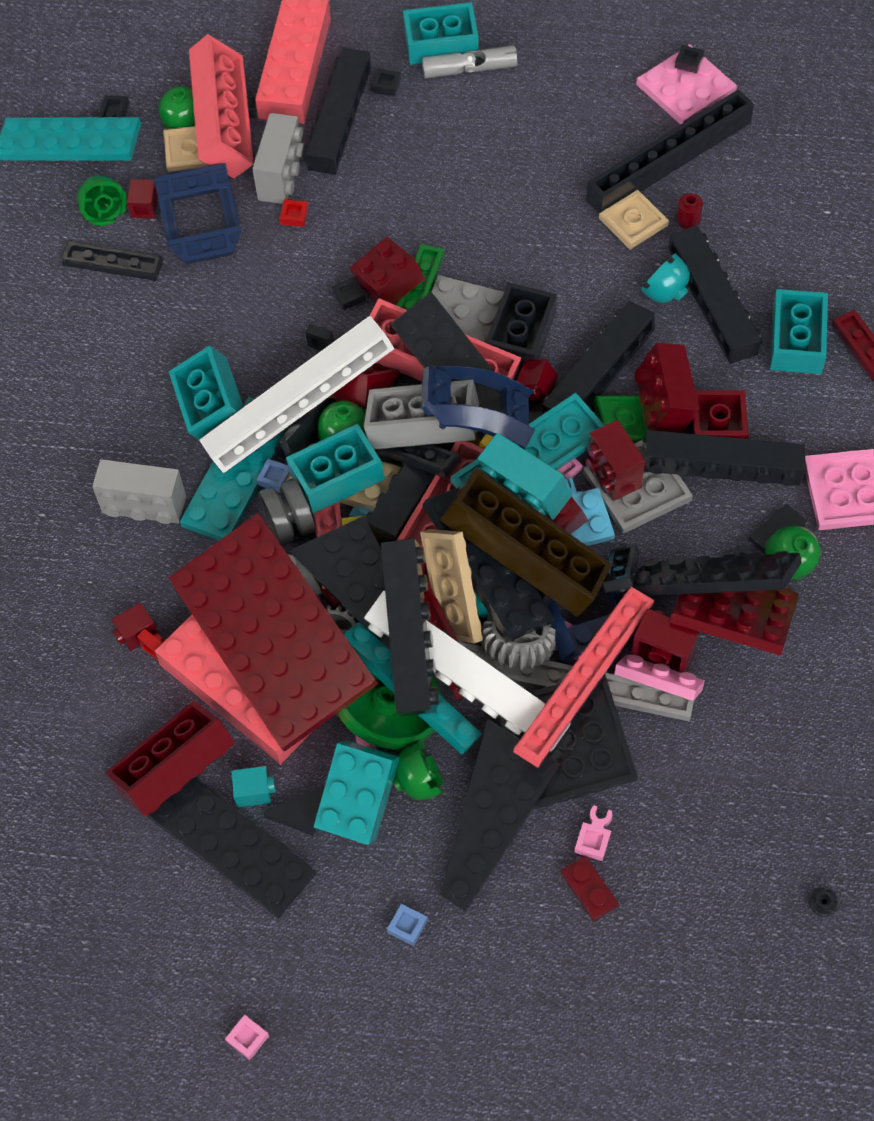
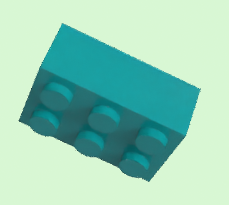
M472 2L403 10L404 32L410 65L421 64L422 57L451 53L463 54L479 50L478 32Z
M776 289L772 307L770 370L822 374L827 352L828 293Z
M212 346L206 347L168 371L188 433L198 440L244 408L227 357Z
M358 424L286 457L291 477L300 486L313 514L385 480L381 460Z
M498 432L477 458L482 466L481 471L552 521L572 496V492L563 474Z
M347 740L337 743L314 828L366 845L376 841L400 757Z

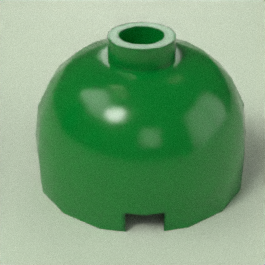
M176 86L167 90L162 95L159 103V115L161 124L166 130L195 126L192 88Z
M104 175L92 176L86 179L79 187L76 196L77 206L83 217L89 223L98 226L114 223V218L118 217L119 214L122 216L127 206L126 193L120 184L109 176Z
M351 401L331 403L323 410L319 417L318 437L320 441L356 424L360 426L365 436H367L364 429L365 410Z
M787 525L775 531L765 544L766 554H774L779 551L800 553L802 563L791 578L795 579L794 581L801 580L812 573L820 560L821 548L819 541L810 530L799 525Z
M421 741L408 746L399 753L398 757L400 758L393 783L398 792L403 790L408 797L414 800L425 801L444 793L445 789L439 788V786L444 784L432 755L425 756L422 750L427 747Z

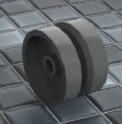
M294 478L281 483L280 493L282 500L278 492L272 487L258 492L271 531L282 546L293 542L294 532L291 524H293L297 534L302 538L316 532L308 502Z

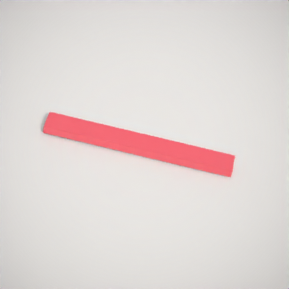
M633 587L628 589L517 743L513 751L534 766H540L639 626L646 609H651L654 603L653 599Z

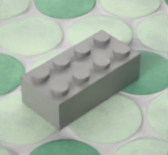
M473 379L451 382L450 404L479 407V399ZM422 385L369 390L364 429L373 449L476 440L477 431L459 427H446L444 430L439 428V420L433 414L429 417L421 409Z

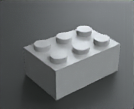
M269 114L252 169L258 201L283 204L284 199L288 200V196L293 194L294 176L299 174V159L304 157L305 144L301 141L303 128L299 127L297 116Z
M100 459L92 486L103 514L110 517L126 516L138 521L145 519L155 520L162 524L180 523L187 497L178 469Z

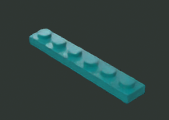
M358 622L344 633L345 637L368 670L394 692L391 650ZM438 694L439 705H434L435 713L420 714L419 716L463 755L480 739L482 733Z

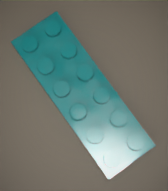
M139 117L5 118L0 134V161H131L141 121Z
M574 393L529 424L535 431L524 450L557 471L587 451L589 433L605 425L577 393ZM478 459L451 476L450 481L456 488L461 487L475 468L482 469Z
M248 397L243 406L245 407L255 399ZM284 430L225 473L213 461L180 520L181 527L216 540H221L238 528L260 487L257 483V478L266 460H274L277 455L274 449Z

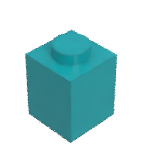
M266 766L232 771L233 795L237 808L271 803V793H276L274 776L268 775Z

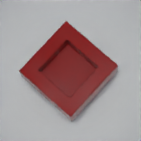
M284 199L280 224L305 227L309 209L308 202Z
M144 629L137 636L140 646L158 661L155 650L165 640L159 634L154 633L152 635Z

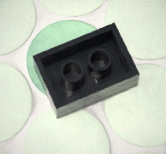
M508 282L485 343L521 357L519 369H522L524 362L527 360H539L556 314L557 294Z

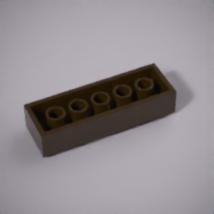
M475 468L461 485L440 521L453 530L463 532V537L577 617L594 601L612 566L611 562L478 468Z

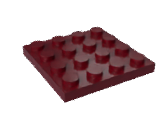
M785 587V589L680 594L670 623L781 656L799 593Z

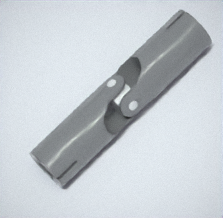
M515 45L470 51L463 54L451 53L422 57L424 78L456 75L463 71L478 72L517 67ZM475 56L481 57L484 63L480 66H475Z

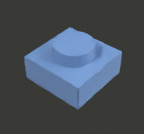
M267 459L257 478L258 485L265 488L272 487L277 492H280L281 483L286 481L290 473L288 465Z
M401 904L387 928V933L414 946L428 918Z

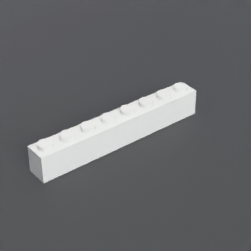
M369 316L199 441L220 470L225 473L394 350V347L383 330Z
M385 591L382 592L364 617L370 623L368 629L380 638L383 634L389 637ZM426 620L427 631L431 630L433 635V648H429L430 659L435 660L436 671L438 672L436 677L448 686L452 682L459 686L461 689L458 693L470 702H473L476 698L483 703L484 706L481 709L494 719L499 715L507 720L505 726L515 734L519 735L521 731L525 733L543 709L545 703ZM569 723V725L566 727V729L564 730V732L562 733V735L559 737V739L557 740V742L554 744V746L552 747V749L550 750V752H552V750L555 748V746H556L557 743L560 741V739L562 738V736L565 734V732L567 731V729L569 728V726L571 725V723Z

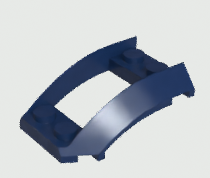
M225 163L154 177L168 247L184 263L190 264L234 253L241 234V228ZM219 192L227 228L180 238L172 201Z
M428 366L423 370L421 409L429 417L433 414L439 420V428L443 430L446 427L466 428L493 437L498 432L505 438L517 443L522 449L527 447L535 431L534 428L529 426V396L535 392L534 390L507 376L479 368ZM451 379H473L475 383L501 392V412L478 406L450 404Z
M614 591L605 592L614 610L623 598L622 592L616 593ZM552 599L548 609L555 620L551 623L550 627L555 629L556 647L560 654L561 662L581 656L610 614L567 628L556 602ZM636 628V630L629 639L634 638V635L638 628Z

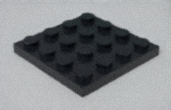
M605 674L571 720V725L555 748L547 754V756L559 762L561 767L533 810L638 780ZM560 684L529 693L546 704ZM499 716L502 728L521 739L525 733L521 731L519 735L515 734L505 726L507 720Z

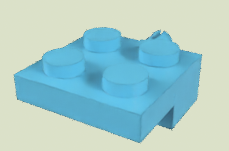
M573 478L565 479L572 492V498L589 520L571 535L587 546L613 540L615 533L600 489L596 488L577 492Z

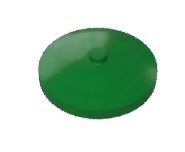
M372 672L371 674L378 684L337 713L344 725L356 736L372 745L387 749H405L419 741L424 742L434 732V729L419 715L399 716L396 713L394 692ZM432 677L433 688L437 687L438 694L441 696L439 687Z

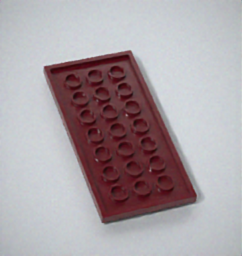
M259 513L168 577L284 752L378 684Z

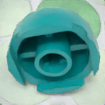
M676 253L671 256L674 259L672 263L666 261L649 278L647 283L650 286L648 288L642 287L640 290L653 302L666 304L674 299L680 301L689 291L685 288L690 281L688 266Z

